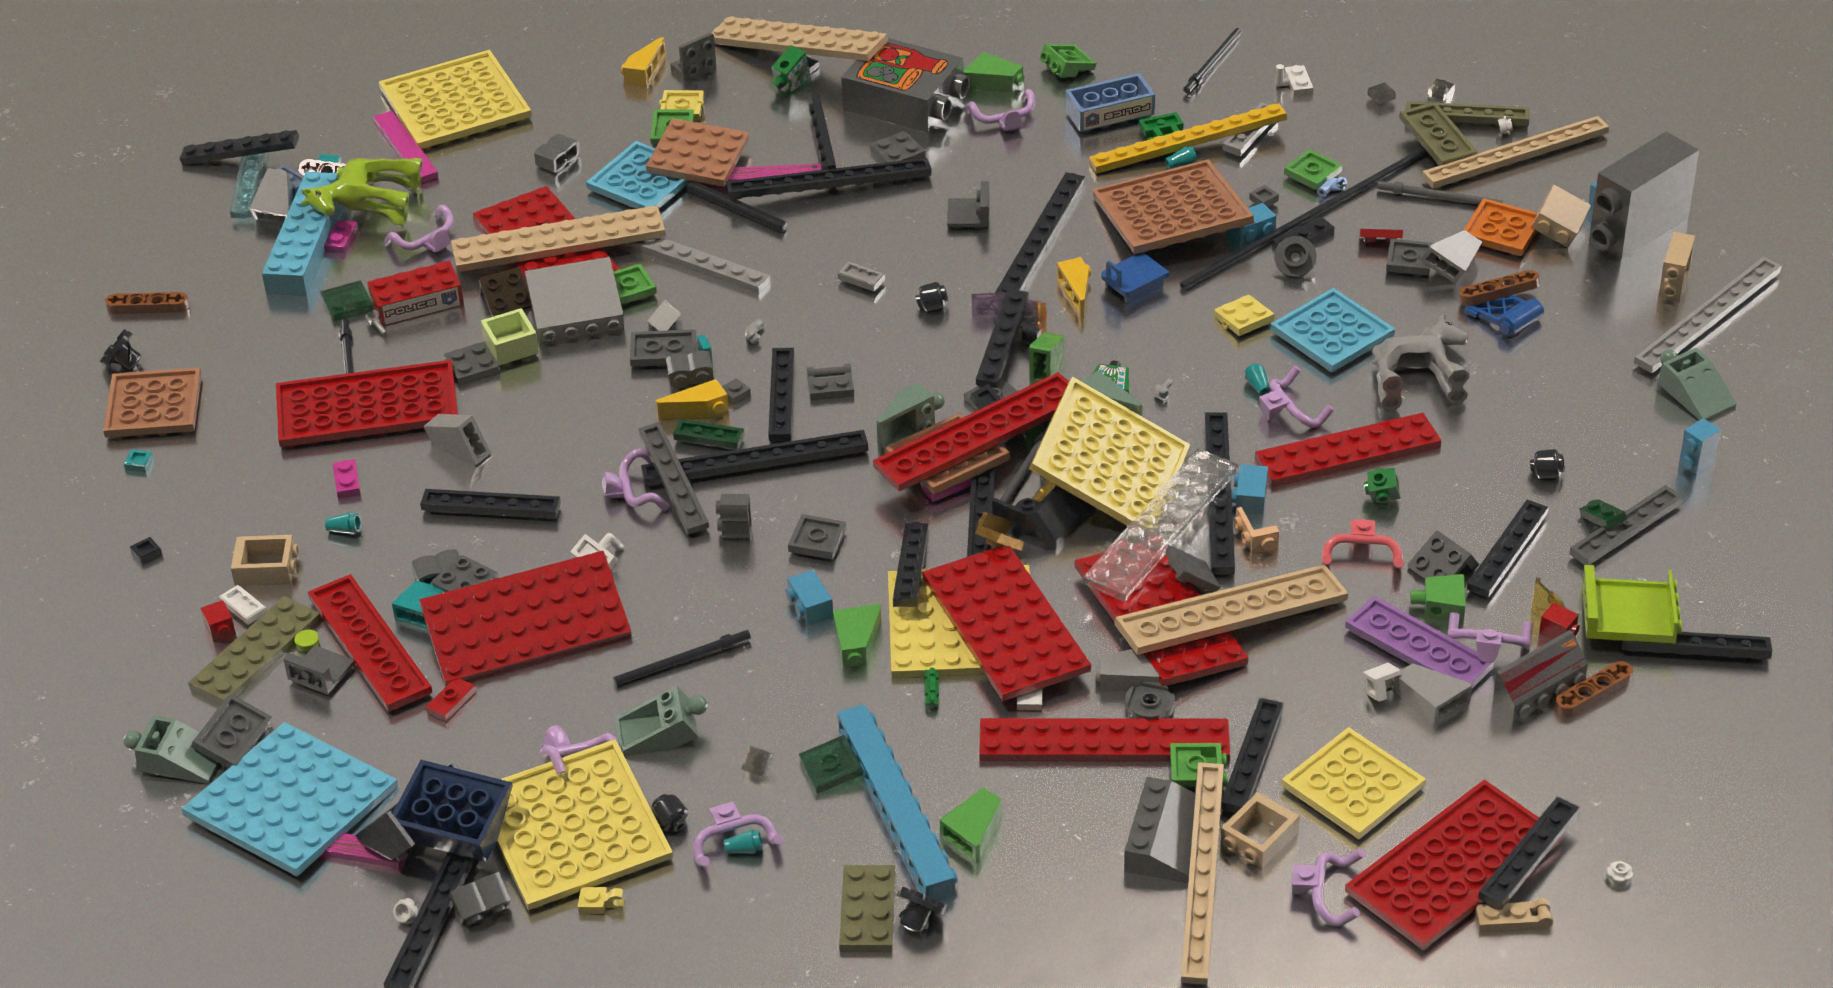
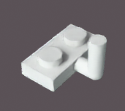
M1282 64L1276 66L1275 84L1277 87L1289 86L1294 97L1313 94V85L1304 65L1285 67V70Z
M607 533L599 543L584 534L570 552L574 556L580 557L604 550L611 570L618 562V559L606 550L607 547L611 545L616 551H622L624 545L611 533Z

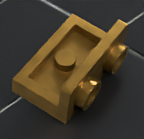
M983 512L982 517L978 521L975 534L987 538L986 543L992 546L1000 547L1006 545L1011 546L1012 549L1015 548L1022 551L1025 542L1007 535L1011 521Z

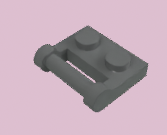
M850 363L844 364L841 367L819 369L806 367L810 400L854 396Z

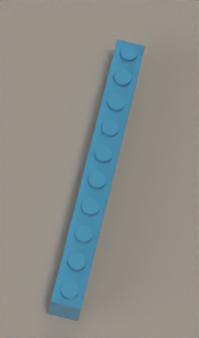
M865 704L837 712L838 730L920 892L924 894L923 898L940 900L955 895V884L958 883L956 871L954 868L950 869L945 850H940L936 833L930 831L928 817L926 814L922 815L918 798H913L911 785L908 780H904L900 763H895L891 746L885 744L886 740L883 730H878L874 713H869Z

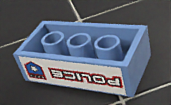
M1137 73L1065 90V110L1080 132L1154 115L1155 93L1143 76Z

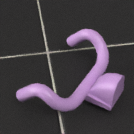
M1026 89L1021 100L1027 102V105L1019 110L986 116L979 111L975 102L970 101L965 108V113L967 115L972 114L979 122L985 124L998 122L1004 131H1013L1018 127H1023L1021 117L1030 114L1034 109L1036 103L1035 95L1031 89Z
M440 205L434 213V218L441 219L444 214L446 222L442 227L414 242H406L397 233L390 232L384 240V245L389 247L394 242L404 250L413 251L425 247L434 252L442 251L451 244L448 232L454 224V216L449 207Z
M1295 365L1284 379H1273L1269 382L1272 392L1259 397L1261 412L1266 420L1273 419L1283 408H1286L1294 418L1309 428L1321 426L1333 413L1334 408L1327 404L1317 418L1311 419L1295 406L1282 390L1288 387L1301 372V369Z
M641 448L634 449L625 456L619 468L620 478L611 472L603 473L602 487L605 498L625 497L626 502L633 507L653 502L661 510H668L669 503L655 493H645L637 498L633 495L628 469L631 463L639 457L649 464L653 463L647 450Z
M1450 613L1447 636L1454 640L1459 638L1476 639L1477 657L1483 662H1493L1496 660L1501 643L1520 646L1523 650L1530 648L1532 622H1523L1522 636L1496 632L1492 629H1458L1460 614Z
M554 725L545 733L540 757L542 759H551L555 772L558 775L566 772L562 761L563 757L616 739L618 745L619 742L613 734L605 733L585 742L571 744L564 729Z
M732 801L709 808L715 825L701 830L695 837L693 855L698 866H708L710 859L704 856L703 845L707 838L751 824H757L764 828L770 843L773 845L782 843L783 836L777 834L772 822L765 816L750 814L741 817Z
M1358 848L1345 857H1340L1331 852H1324L1317 857L1315 866L1293 865L1292 894L1298 895L1312 889L1313 905L1320 918L1331 926L1346 925L1359 917L1360 912L1356 907H1353L1340 916H1334L1327 910L1323 902L1326 863H1331L1337 867H1348L1365 857V852L1363 849Z

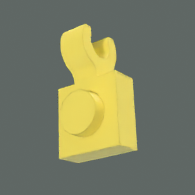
M582 887L578 902L579 914H605L606 908L623 909L625 904V898H622L623 889L615 888L608 892L607 887Z

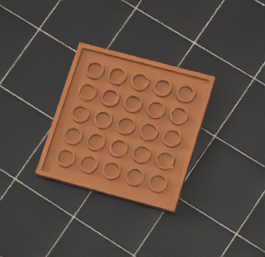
M1209 159L1092 189L1094 199L1134 254L1145 253L1156 248H1165L1167 245L1184 243L1190 239L1203 238L1210 234L1223 233L1229 229L1241 228L1254 223V215Z

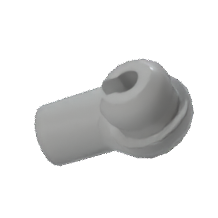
M758 318L745 329V338L750 340L752 344L757 343L761 339L757 332L764 328V322Z

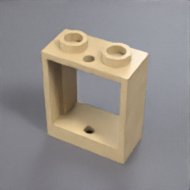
M1673 232L1663 264L1659 289L1660 297L1681 299L1690 271L1695 241L1694 235Z
M293 535L237 537L231 564L234 585L290 584L292 574H296L295 558L299 557L298 544H294ZM283 554L282 563L248 564L249 556Z
M1257 792L1221 827L1220 845L1226 850L1244 858L1248 863L1263 869L1298 834L1300 816ZM1253 817L1277 830L1262 845L1239 832Z

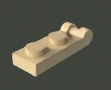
M1538 898L1534 902L1507 903L1502 910L1490 904H1478L1475 909L1479 932L1549 928L1554 923L1552 914L1548 912L1550 904L1546 898Z

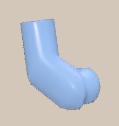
M1344 177L1330 178L1318 188L1317 193L1320 197H1325L1329 192L1342 191L1347 185V180Z

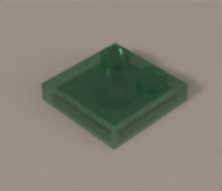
M361 280L320 291L321 299L332 322L374 310Z
M845 735L799 753L800 760L817 794L863 775L862 768Z

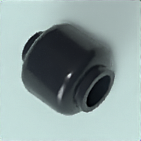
M938 282L921 286L919 288V295H915L918 307H923L927 313L943 309L946 306V302L949 301L945 286L940 285Z
M1556 449L1537 451L1534 459L1530 460L1531 473H1536L1539 480L1559 478L1561 473L1565 472L1563 454H1559Z
M663 794L652 803V812L662 831L669 832L674 830V832H677L686 825L687 822L685 820L688 817V809L676 795Z

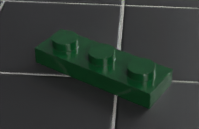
M685 419L679 420L673 432V438L677 441L736 450L739 449L745 436L744 428Z

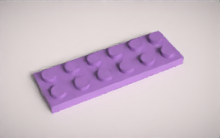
M1376 596L1368 600L1345 621V628L1408 664L1411 665L1413 663L1469 682L1472 688L1493 669L1494 661H1481L1477 657V652Z

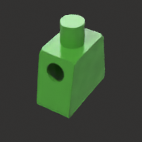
M1464 574L1427 577L1424 590H1410V604L1424 605V616L1426 618L1449 621L1450 613L1460 614L1459 623H1464L1466 607Z

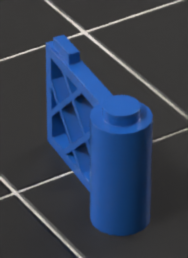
M1514 295L1472 306H1465L1466 314L1475 318L1480 317L1498 325L1500 331L1509 337L1514 336L1544 315V308L1537 299L1531 298L1525 301ZM1515 304V306H1505V305ZM1493 305H1502L1503 307H1490V306H1493ZM1478 306H1487V308H1477V307H1478ZM1501 313H1503V314L1500 315L1499 317H1497V316H1495V315H1492V314H1501Z

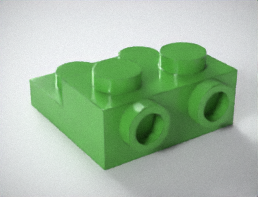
M1044 44L1040 54L1041 62L1046 63V66L1051 68V71L1061 78L1077 77L1078 71L1094 70L1097 64L1075 44Z
M1170 743L1171 781L1182 787H1196L1198 762L1224 764V768H1226V753H1221V743ZM1223 772L1222 791L1223 787H1227L1228 784L1227 772Z

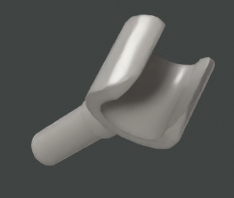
M376 310L372 311L374 319H370L366 314V323L376 326L382 335H386V330L378 320V312Z
M1168 378L1162 385H1156L1157 393L1154 394V397L1162 401L1168 398L1170 390L1167 388L1172 383L1171 378Z

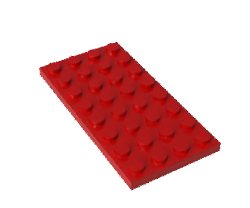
M547 186L472 213L473 220L485 234L575 219ZM602 248L510 264L513 268H521L526 282L525 271L609 256ZM610 259L613 272L620 270Z
M452 360L276 383L278 441L280 447L424 428V425L438 414L458 415Z
M1159 540L1075 559L1074 568L1114 622L1115 617L1201 596L1193 584L1189 582L1184 584L1176 578L1175 575L1177 573L1168 564L1169 559L1165 554L1166 549ZM1229 631L1143 653L1159 674V683L1162 686L1248 665L1249 660L1247 654Z
M1003 545L922 571L923 580L1002 701L1091 672V663L1011 546Z
M604 550L419 599L445 686L457 677L466 681L632 635Z
M1484 779L1345 884V892L1420 949L1425 950L1472 913L1478 904L1484 903V901L1478 898L1480 889L1539 817ZM1563 834L1549 851L1562 842Z

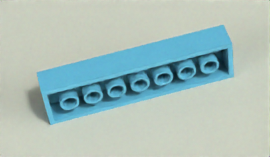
M305 172L262 271L265 292L267 294L307 296L325 253L324 244L336 221L339 219L344 206L338 202H333L335 211L330 217L312 209L310 205H301V202L306 198L302 194V190L329 185L338 180L336 178L337 173Z

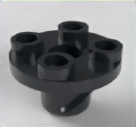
M124 329L119 334L117 341L107 348L103 354L104 356L99 361L102 363V366L107 368L113 362L120 364L127 370H131L139 363L141 354L133 349L129 342L133 333Z
M902 886L901 890H898L896 894L897 897L908 902L906 908L900 912L899 918H901V925L912 932L920 933L924 928L927 929L929 925L928 918L931 913L942 917L946 914V904L927 897L923 900L924 894Z

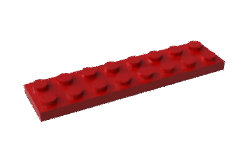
M1418 413L1255 451V460L1259 466H1268L1267 480L1271 487L1440 448L1442 440L1425 414Z
M351 574L308 591L310 601L347 654L354 660V664L388 712L433 693L430 683Z

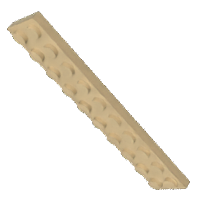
M733 16L727 17L712 32L714 44L782 52H785L792 45L809 55L869 61L889 41L886 33H878L877 31L867 32L845 28L838 29L828 26L782 23L781 21L771 22L752 20L750 18H735Z
M658 205L533 227H523L510 231L451 240V246L457 272L666 237Z
M1323 564L1115 617L1114 625L1135 653L1139 655L1347 601L1349 593L1326 565Z

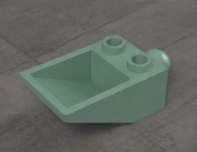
M1694 348L1679 356L1673 350H1665L1661 354L1660 361L1662 366L1657 383L1698 420L1702 418L1709 420L1736 407L1735 399L1714 364L1700 350Z
M1096 371L1083 379H1077L1142 416L1143 404L1100 371Z
M919 382L900 390L876 420L878 455L880 457L885 455L884 447L934 425L935 410L941 409L945 403L943 395L937 392H929Z
M676 685L615 717L617 740L623 755L677 748L698 737L694 714L701 715L706 712L708 708L707 700L700 695L689 699Z
M153 715L143 735L137 731H130L123 739L125 747L135 751L138 771L209 784L219 765V762L191 747L193 740L200 732L176 719Z

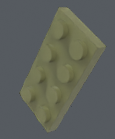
M1436 102L1400 111V120L1439 166L1477 154V150Z
M843 865L839 937L840 952H892L895 865Z

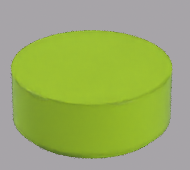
M314 630L300 631L294 639L296 648L301 652H309L314 646H319L320 644L318 633Z

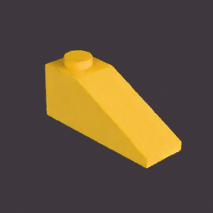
M664 37L658 38L630 55L625 64L623 63L621 74L624 75L625 84L647 87L666 54Z
M1081 257L1057 263V280L1079 316L1083 317L1085 316L1091 270L1089 265L1085 264Z
M717 379L655 400L658 419L710 418L729 411L727 393Z

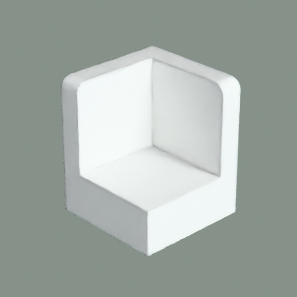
M664 300L647 322L658 331H667L681 313Z
M1386 663L1364 671L1366 694L1379 702L1387 699L1386 689L1393 687V677L1401 675L1400 669L1390 663Z

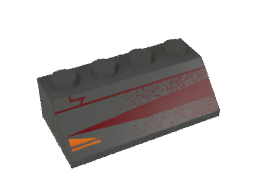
M1569 630L1497 671L1492 707L1513 724L1520 719L1526 718L1535 710L1545 707L1549 702L1556 699L1560 693L1585 680L1588 663L1574 633Z

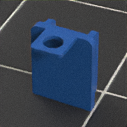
M1144 252L1138 253L1116 265L1107 261L1106 270L1101 272V279L1105 281V287L1108 289L1112 287L1124 296V301L1127 304L1162 287L1164 279L1169 277V271Z

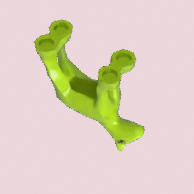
M351 159L344 167H338L337 181L326 186L303 189L302 194L306 198L301 202V205H310L312 209L330 217L335 211L333 202H338L350 210L370 211L384 215L395 226L404 229L408 215L409 192H400L370 185L380 181H389L402 185L412 193L418 194L421 184L423 159ZM381 171H396V172H402V173H404V174H406V175H403V174H394V173H386V172H381ZM370 198L385 200L391 203L393 206L373 201Z

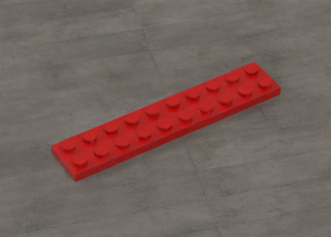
M1057 372L874 459L873 467L900 492L1051 419L1069 381Z
M980 718L979 761H1171L1170 743H1221V753H1226V762H1230L1228 718H1159L1155 720L1142 718Z

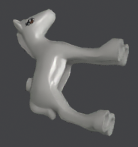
M1443 314L1438 318L1436 324L1426 327L1421 334L1394 336L1374 346L1372 350L1374 356L1373 364L1379 367L1376 377L1381 407L1386 411H1394L1402 404L1401 390L1404 383L1402 378L1395 372L1402 370L1418 371L1425 368L1430 369L1434 373L1441 389L1451 404H1461L1467 399L1468 393L1463 388V385L1470 378L1469 372L1465 367L1448 361L1444 345H1466L1468 334L1452 322L1447 321L1446 315Z

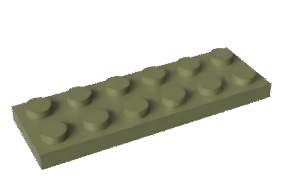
M283 596L188 682L190 690L219 704H222L229 694L238 697L295 644L296 634L303 630H311L321 621L320 613Z

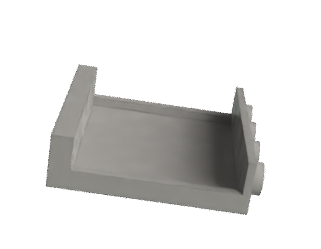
M610 257L525 271L526 285L531 299L539 343L624 328L623 311Z

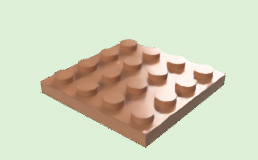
M672 118L646 165V172L724 187L749 140V132Z
M200 367L112 374L103 429L105 438L194 431L202 376Z
M958 413L884 447L885 454L964 416ZM997 444L919 483L935 495L1010 460V452L1000 444Z

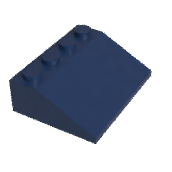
M420 760L392 814L414 843L487 862L498 841L513 784L509 781Z

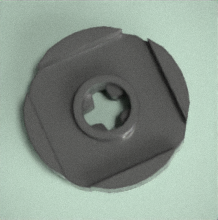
M1141 682V686L1135 689L1132 686L1126 693L1125 708L1128 712V718L1155 720L1168 718L1174 711L1175 697L1173 693L1171 694L1168 691V687L1162 686L1159 682ZM1149 700L1153 701V704L1147 703L1149 702Z

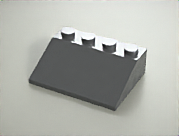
M1146 777L1124 850V872L1189 883L1195 793L1173 781Z

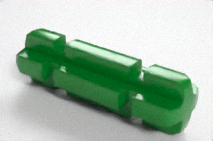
M933 667L924 671L925 705L929 709L939 706L938 671H935Z

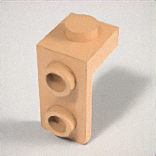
M1242 507L1236 508V517L1233 518L1236 531H1240L1243 545L1249 548L1251 554L1278 549L1279 530L1276 525L1253 530Z

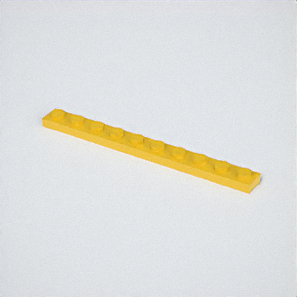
M1279 103L1270 104L1267 107L1253 109L1243 114L1214 120L1204 125H1196L1186 130L1175 131L1165 136H1157L1154 139L1136 142L1126 147H1118L1108 152H1100L1090 156L1089 163L1096 174L1179 151L1185 146L1187 148L1285 121L1287 120V113Z

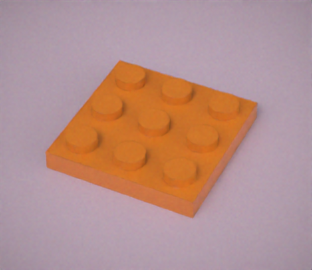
M1483 198L1464 230L1482 241V246L1522 256L1537 231L1531 228L1537 212Z

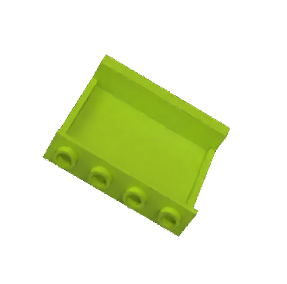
M1584 565L1582 590L1586 638L1676 644L1677 634L1682 632V620H1680V606H1678L1679 593H1676L1677 579H1673L1672 570H1668L1667 582L1595 578L1594 565Z

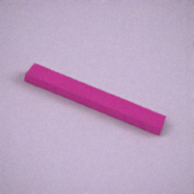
M392 110L373 116L375 124L401 159H423L421 183L439 177L436 168L421 148L417 146L412 136Z

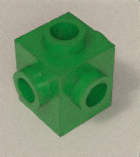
M1395 467L1379 468L1367 472L1368 481L1364 482L1366 495L1371 496L1373 503H1386L1389 500L1401 499L1399 479Z

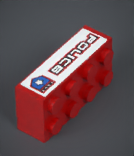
M450 261L419 267L415 270L367 282L371 304L374 310L378 312V320L382 326L464 305L461 283Z

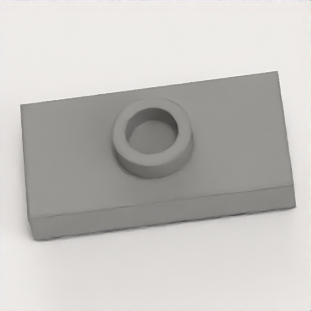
M847 262L837 273L839 280L871 291H875L885 280L884 273L851 262Z

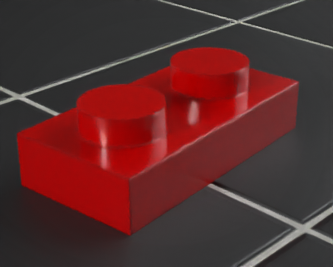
M1359 229V237H1364V242H1376L1377 238H1385V242H1390V239L1403 238V230Z

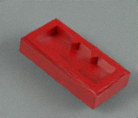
M458 677L454 678L426 706V712L447 721L476 692L475 685Z

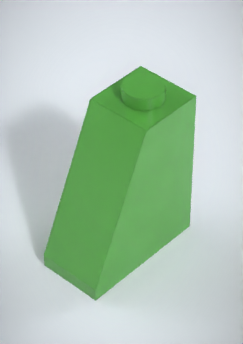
M985 52L980 54L964 69V75L970 78L969 89L1014 92L1023 84L1025 78L1023 66Z
M1044 332L1030 345L1029 382L1036 383L1057 372L1065 354V336Z
M874 604L833 610L834 631L842 666L850 667L867 664L882 625L881 605Z
M984 787L940 819V837L977 864L981 860L1002 818L1000 798Z

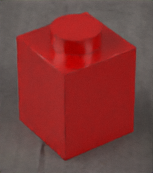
M223 600L200 608L204 625L213 642L236 634L232 616Z
M1553 602L1541 616L1539 634L1553 640L1571 630L1576 637L1580 629V625H1578L1579 614Z

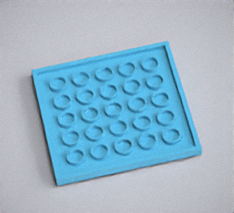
M284 722L245 754L236 766L232 765L182 807V814L259 857L298 876L321 856L325 849L342 833L348 832L398 787V782L396 778Z

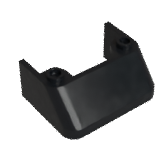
M1058 485L1041 502L1025 498L1013 506L997 498L992 500V515L1011 521L1008 535L1043 550H1052L1058 547L1094 508L1091 504Z
M455 762L449 765V767L460 769ZM395 804L357 833L355 837L361 845L390 860L396 858L400 861L411 852L409 848L415 843L392 814L397 805Z

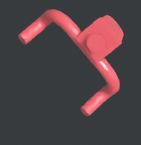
M1351 520V534H1338L1331 537L1325 543L1322 551V564L1329 566L1332 561V549L1340 543L1385 545L1393 553L1394 568L1401 569L1404 564L1402 551L1398 543L1390 537L1375 535V521Z

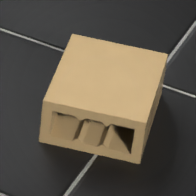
M1553 185L1544 198L1531 228L1568 248L1578 234L1591 205Z

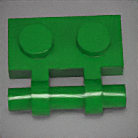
M1174 112L1139 120V128L1145 138L1150 137L1148 138L1150 140L1157 136L1168 135L1166 133L1172 134L1175 131L1184 130V123L1178 113Z

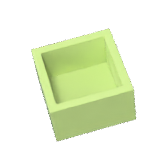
M522 308L481 320L483 340L486 342L498 365L507 364L511 361L539 353L536 331Z

